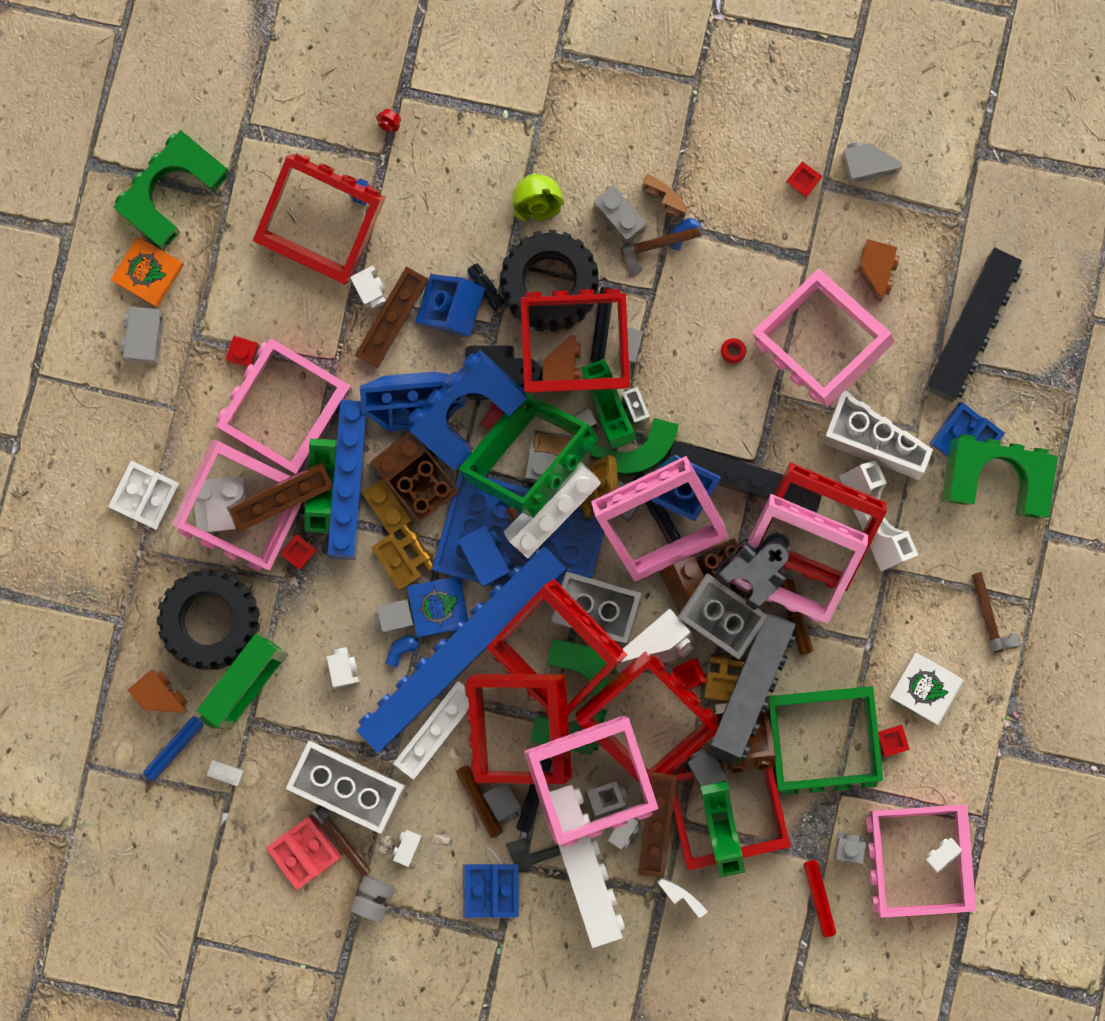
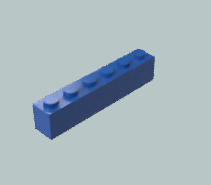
M341 400L328 545V556L330 559L356 561L368 422V416L361 412V401Z

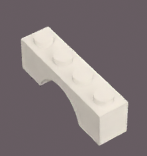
M877 460L862 464L839 476L842 484L877 499H880L882 490L887 484ZM854 509L862 530H864L870 515ZM884 517L870 544L880 571L918 556L909 532L894 528Z
M580 461L578 466L570 473L561 487L556 490L538 514L531 518L521 513L504 531L505 536L514 547L529 558L601 482Z

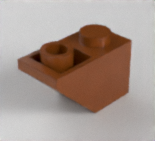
M867 239L858 269L876 300L882 301L885 294H890L893 280L889 279L891 270L896 271L900 256L896 255L897 247Z
M570 335L544 359L543 381L579 379L580 368H575V358H580L581 343H576V335Z
M151 669L128 689L129 693L144 710L186 713L188 711L185 706L187 700L178 690L175 693L168 686L171 681L162 671L157 673L156 670Z

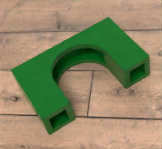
M182 130L177 134L173 133L167 139L166 147L161 153L157 152L151 157L148 162V168L143 173L139 172L133 178V185L127 192L123 191L118 195L115 200L116 204L113 207L117 213L163 251L178 236L180 231L155 209L152 195L156 183L163 176L171 172H185L195 177L210 191L215 193L230 176V172L224 165Z
M960 434V438L950 440L942 495L943 502L965 506L975 504L981 469L991 459H1000L1013 467L1019 479V493L1015 515L1037 519L1049 518L1058 456L1049 454L1050 450L1034 448V451L1024 450L1025 446L1021 444L1011 443L1009 447L1002 446L1000 441L994 439H985L984 442L975 441V436Z
M552 638L547 661L549 666L578 672L590 682L607 664L589 646ZM609 675L593 690V697L609 684L607 683ZM601 709L594 717L600 723H603L607 710ZM535 716L530 742L539 744L550 742L549 718ZM577 720L569 722V734L584 730L577 723ZM594 741L571 751L592 755L593 750L598 751L599 744Z

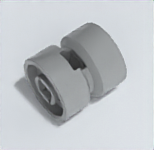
M364 875L359 886L361 894L355 896L350 911L381 923L387 910L385 903L390 902L395 887Z

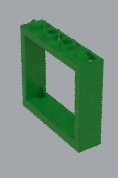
M526 393L527 399L510 416L505 413L459 467V470L469 484L534 518L556 490L561 487L570 473L578 466L589 450L593 448L598 438L589 424ZM537 416L573 434L574 437L522 498L485 478V475L530 421Z
M256 633L196 710L201 714L199 719L210 728L232 729L288 656V653L270 639Z
M873 686L767 696L776 757V767H774L777 790H782L783 795L799 794L798 789L809 788V793L825 792L824 786L834 785L835 790L851 789V784L861 783V788L877 787V781H883ZM864 698L872 774L784 782L776 706Z

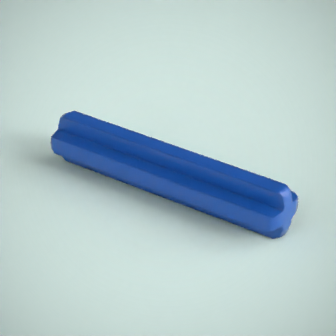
M196 716L191 717L147 766L143 774L151 781L156 780L204 726L203 722Z

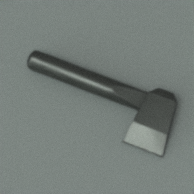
M526 837L506 844L514 863L519 864V871L521 872L529 870L532 864L562 855L559 845L529 854Z

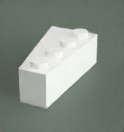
M845 390L839 396L822 444L869 462L877 460L878 464L882 467L920 480L925 473L933 449L905 430L902 431L893 425L892 421L880 416L871 410V407L867 404L859 402Z

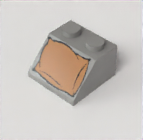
M534 430L526 481L536 483L574 436Z

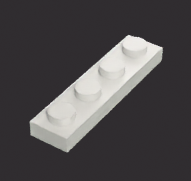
M457 681L393 763L413 780H415L467 713L469 703L463 684Z

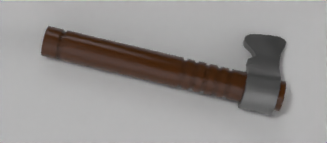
M700 227L636 244L632 242L623 245L621 252L627 260L629 275H636L643 270L642 266L636 263L638 261L636 258L638 253L702 237Z
M982 572L972 574L990 639L988 642L991 652L996 654L1003 652L1005 648L1020 647L1021 642L1016 633H1012L1009 638H1000Z
M323 806L313 810V817L327 829V832L334 838V841L362 877L369 873L371 870L345 836L341 834V831L338 830L334 822L331 821L328 811Z

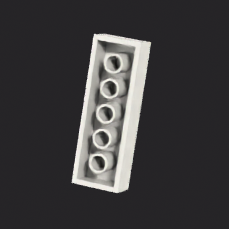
M569 785L550 792L563 832L590 823L588 814H582L579 806L584 803L579 788L574 789L573 785ZM586 835L577 838L578 842L571 846L563 847L561 844L559 848L592 948L622 939L621 932L626 931L621 914L615 915L613 906L618 905L613 889L607 890L604 882L609 880L604 863L600 865L598 863L596 855L601 853L596 838L590 839Z

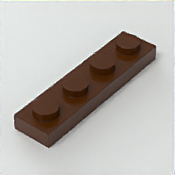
M407 266L405 267L357 350L355 357L377 369L379 368L429 282L428 278Z
M319 463L226 508L236 531L241 532L333 488L324 465Z
M650 773V784L658 809L651 811L652 815L644 820L638 875L664 878L677 775Z

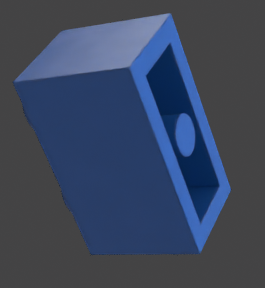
M485 525L458 540L483 588L510 573L508 568L513 565L506 552L500 554L496 546L500 541L494 529L488 531Z

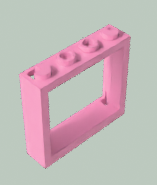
M819 268L752 332L755 339L754 345L759 348L762 354L766 352L773 357L771 360L781 371L785 368L791 374L789 376L790 379L798 387L803 385L809 390L807 394L813 401L815 400L817 403L821 401L826 407L832 404L894 344L892 333ZM817 289L823 292L875 339L825 388L768 337Z
M271 338L268 343L264 342L257 352L259 358L254 365L250 364L243 376L246 379L241 387L237 386L230 396L232 402L227 409L223 408L216 419L219 423L216 427L296 475L303 471L309 461L310 438L322 439L340 411L341 400L348 398L352 388L347 383ZM274 351L337 388L292 462L229 425Z
M212 440L171 525L178 528V534L188 539H191L193 535L201 538L200 544L214 550L217 546L224 549V556L235 561L239 557L247 560L246 566L260 572L261 568L270 571L302 503L281 512L260 557L185 523L217 454L277 483L291 477L219 441Z
M687 456L591 501L596 519L634 582L649 577L659 570L729 538L722 518ZM689 482L712 524L633 561L609 519Z
M770 494L748 540L751 546L756 548L759 545L773 516L854 550L826 606L781 587L766 600L782 604L789 611L801 612L813 621H822L828 624L867 548L868 535ZM736 578L731 582L738 589L745 592L752 588L751 583L743 578Z
M626 716L617 717L524 751L553 842L557 845L562 844L563 847L571 846L578 842L577 838L586 835L588 838L598 836L603 833L602 829L610 826L613 829L623 827L628 824L627 820L635 817L638 820L650 817L652 815L651 811L658 809L630 720ZM623 732L645 803L563 832L539 761Z
M967 805L870 811V816L866 817L867 833L871 832L872 843H868L869 859L874 861V869L870 870L871 885L876 886V896H872L873 912H878V917L976 911ZM954 813L956 843L962 849V853L957 857L961 903L887 908L879 818Z

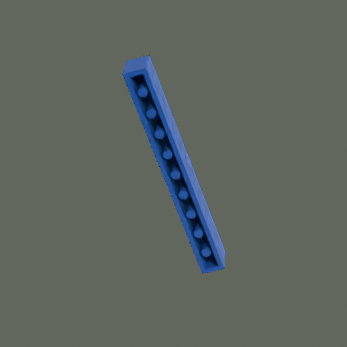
M545 546L541 549L538 548L527 558L529 561L522 568L519 565L516 566L508 574L510 580L504 586L499 583L489 593L491 598L485 604L480 602L471 610L470 613L473 616L466 623L461 620L451 630L454 635L448 641L443 638L433 648L435 653L429 659L424 657L415 665L414 668L417 671L410 678L405 675L395 685L398 690L392 696L387 693L377 703L379 708L373 714L368 712L358 721L361 726L356 731L377 753L382 752L487 649L486 647L545 584L553 579L557 580L567 570Z

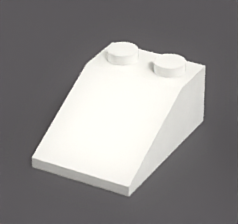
M669 609L623 648L628 656L615 669L620 674L645 651L651 657L656 655L663 663L674 661L680 656L684 658L691 653L696 642L689 629Z

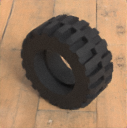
M540 230L533 232L534 235L529 238L524 236L520 239V243L517 246L513 245L511 247L508 257H505L502 263L503 268L500 272V282L503 299L515 319L518 318L520 321V298L526 297L525 293H528L525 286L526 274L529 268L540 260L556 259L568 265L574 276V286L570 295H578V290L592 289L594 294H598L597 263L594 262L593 254L584 247V243L581 240L571 238V234L566 232L558 234L556 230H549V233H541ZM594 304L529 306V326L534 327L535 331L540 332L551 330V333L558 332V329L562 328L567 330L572 328L573 324L577 321L580 323L585 318L587 312L591 311Z
M202 569L199 572L192 571L187 573V576L184 578L179 577L174 581V586L171 589L167 588L164 593L166 596L163 602L160 601L158 609H160V614L157 616V625L160 627L158 634L165 643L164 647L179 662L197 669L219 670L223 669V667L231 666L260 629V623H258L260 612L256 606V599L253 594L238 579L218 570ZM203 596H216L223 599L229 605L233 614V625L229 634L216 644L205 645L196 642L190 637L185 627L187 609L193 601Z

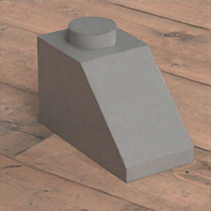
M862 142L851 143L847 145V149H844L842 153L849 184L899 173L902 168L900 161L870 143L864 145Z

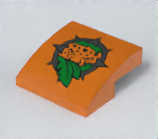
M137 236L112 276L111 281L158 308L184 264Z

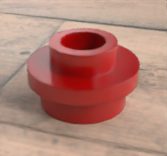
M384 109L383 112H379L376 116L379 127L384 131L396 132L399 130L401 117L393 110Z
M731 338L722 344L720 352L725 362L738 364L744 360L747 351L745 344L741 340ZM731 347H735L738 350L736 356L729 354L728 350Z

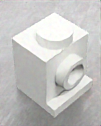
M374 266L350 277L366 309L369 307L375 309L386 302L382 294L386 290L379 277L375 279L373 277L377 275Z
M347 647L332 650L333 655L327 656L333 687L337 688L360 683V677H354V672H358L355 657H350Z

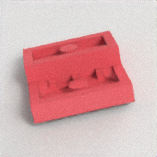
M313 815L305 818L266 847L296 891L342 858V855Z

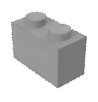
M614 184L594 200L593 207L624 244L630 243L646 230L647 223Z
M130 306L129 313H125L123 325L127 332L126 339L122 338L120 352L124 354L123 357L127 361L150 364L159 363L164 313L160 309Z

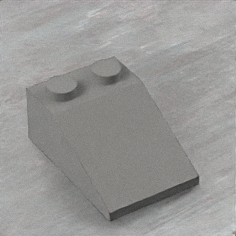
M566 572L562 587L616 643L628 645L642 593ZM554 610L551 622L573 629Z
M706 574L678 618L728 654L740 659L768 615L758 608L752 610L745 604L746 600L725 585H722L711 575Z

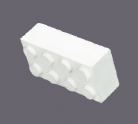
M308 741L286 789L377 833L383 834L405 789V785L313 741Z

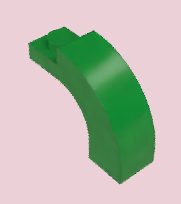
M605 359L581 367L584 379L613 378ZM617 389L588 390L604 434L612 449L618 446H625L629 442L637 440Z
M654 418L649 437L640 448L630 452H619L594 445L590 458L597 461L608 455L615 457L617 475L632 476L644 473L657 466L667 456L674 444L679 424Z
M310 438L309 468L322 463L333 486L337 450L336 440ZM333 488L307 500L305 532L330 533Z
M726 781L702 786L704 813L719 878L745 873L728 783Z

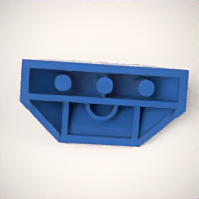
M434 371L386 375L360 386L361 412L387 431L409 430L407 423L409 416L417 408L421 409L427 403L426 400L433 391H439L445 385V380L449 374ZM465 394L451 403L447 410L446 421L459 408L465 405Z

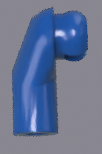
M687 218L675 225L672 234L700 227L701 230V223L696 221L695 218ZM683 242L668 245V247L680 251Z
M405 635L393 641L385 664L398 667L403 653L407 651L415 652L418 649V639L413 638L412 635Z

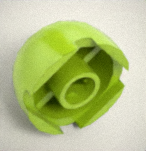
M529 174L516 184L512 193L513 212L516 218L528 222L527 218L536 217L535 222L550 219L560 213L561 205L564 206L563 194L558 183L546 175Z

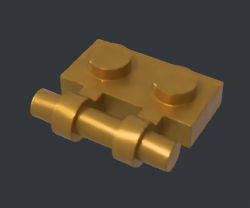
M610 455L590 463V470L599 479L601 484L580 504L584 519L594 518L591 501L618 489L616 458Z
M409 524L400 528L404 535V538L400 541L392 533L371 547L399 591L421 578L416 569L423 564L427 572H430L434 565L431 559L433 558L429 550H425L419 541V534L417 531H413ZM408 545L412 547L418 556L412 561L404 551V548Z
M726 653L721 655L711 654L709 664L718 665L719 672L708 671L704 698L728 702L739 676L727 675L728 667L742 669L746 657L744 659L729 657L730 654Z

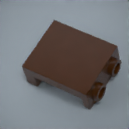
M727 703L715 705L718 718L717 725L721 720ZM769 706L764 715H758L756 722L760 723L755 737H749L747 744L751 748L745 761L740 759L736 767L722 761L724 773L739 774L744 772V770L756 769L758 771H765L771 767H776Z

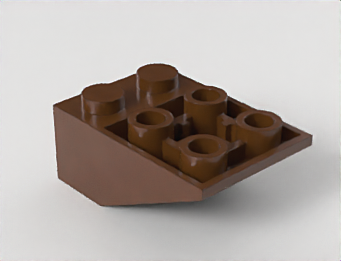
M410 431L406 432L370 461L418 523L460 492L422 442Z
M735 538L676 562L659 572L679 614L705 575L709 574L715 578L718 567L738 548ZM732 580L725 585L736 594L742 592V590L731 583Z

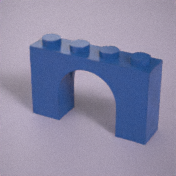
M481 350L476 354H470L463 362L464 366L457 373H451L445 380V385L439 391H433L427 398V403L421 409L417 408L414 410L407 422L409 431L454 471L472 453L470 444L451 428L446 421L447 410L455 399L468 393L482 394L494 402L508 416L527 399L524 389Z

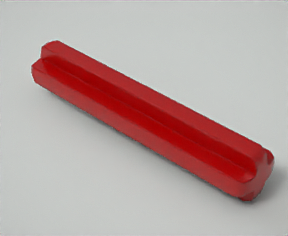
M807 861L804 863V869L822 936L824 938L835 936L837 932L818 861Z

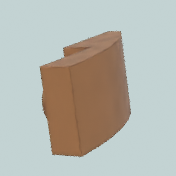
M647 173L642 184V188L646 189L645 193L654 198L663 197L661 208L665 209L664 212L674 218L679 216L685 218L687 207L681 198L665 183Z

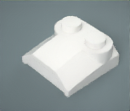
M244 477L205 479L194 502L196 526L198 529L207 533L236 529L226 507L247 498Z

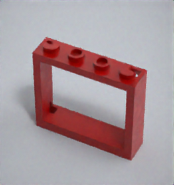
M291 154L286 157L252 241L346 285L351 281L350 277L356 271L386 197L375 190V187L369 185L363 187L357 184V180L349 175L343 174L340 176L334 173V169L322 163L317 165L310 162V157L306 155ZM292 169H296L370 204L345 266L268 231Z
M588 289L578 290V295H568L567 291H552V296H541V292L525 293L526 297L520 298L524 393L630 388L626 293H620V289H604V294H594V290ZM617 303L620 378L532 381L529 306Z
M789 462L774 493L775 496L783 499L790 483H794L870 515L862 532L868 535L867 548L845 589L847 592L887 513L886 502ZM772 516V518H771V520H770V522H769V524H768V526H767V529H766V531H765V533H764V535H763V537H762L760 543L764 540V537H765V535H766V532H767V530H768V528H769V526H770V524H771V522H772V520H773V518H774L773 516ZM791 550L789 551L788 561L781 567L785 570H796L809 580H820L831 589L836 587L843 573Z
M553 579L537 592L486 648L495 657L494 660L501 663L509 671V674H537L506 641L546 600L607 663L567 705L569 716L628 654ZM525 688L528 695L533 700L538 701L549 716L547 688Z
M645 651L578 710L576 718L577 723L583 729L601 724L594 715L647 668L653 672L703 723L653 767L648 769L645 766L650 781L651 772L671 774L714 736L718 727L716 722L718 718L710 708L704 709L699 704L701 701L691 690L687 692L682 687L683 683L674 673L669 675L663 669L665 665L656 655L651 657ZM614 735L596 741L638 781L629 750Z
M565 674L473 675L467 679L465 695L468 697L469 703L467 721L470 723L471 729L469 746L473 754L471 772L474 774L475 783L534 784L531 772L489 771L482 687L547 688L550 741L570 735ZM571 750L552 757L553 772H543L547 784L564 785L573 778Z
M772 767L763 771L779 838L741 846L743 858L791 847ZM685 768L676 769L671 773L672 775H677L676 783L695 779L691 772H686ZM675 789L673 813L687 871L715 865L713 853L692 858L677 789Z

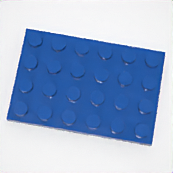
M459 471L455 486L460 492L452 497L432 570L480 583L458 540L485 525L488 531L494 529L500 541L496 545L500 554L506 552L513 565L508 568L510 572L518 565L522 568L529 560L509 542L504 534V531L511 525L508 520L511 513L505 515V511L511 506L469 484ZM485 477L522 498L530 490L529 488ZM580 506L542 543V546H545L567 568L556 580L561 586L566 572L592 579L604 536V530L596 519L595 514L593 519H584L583 510L580 509ZM507 575L488 586L496 587L499 583L504 586L510 578Z

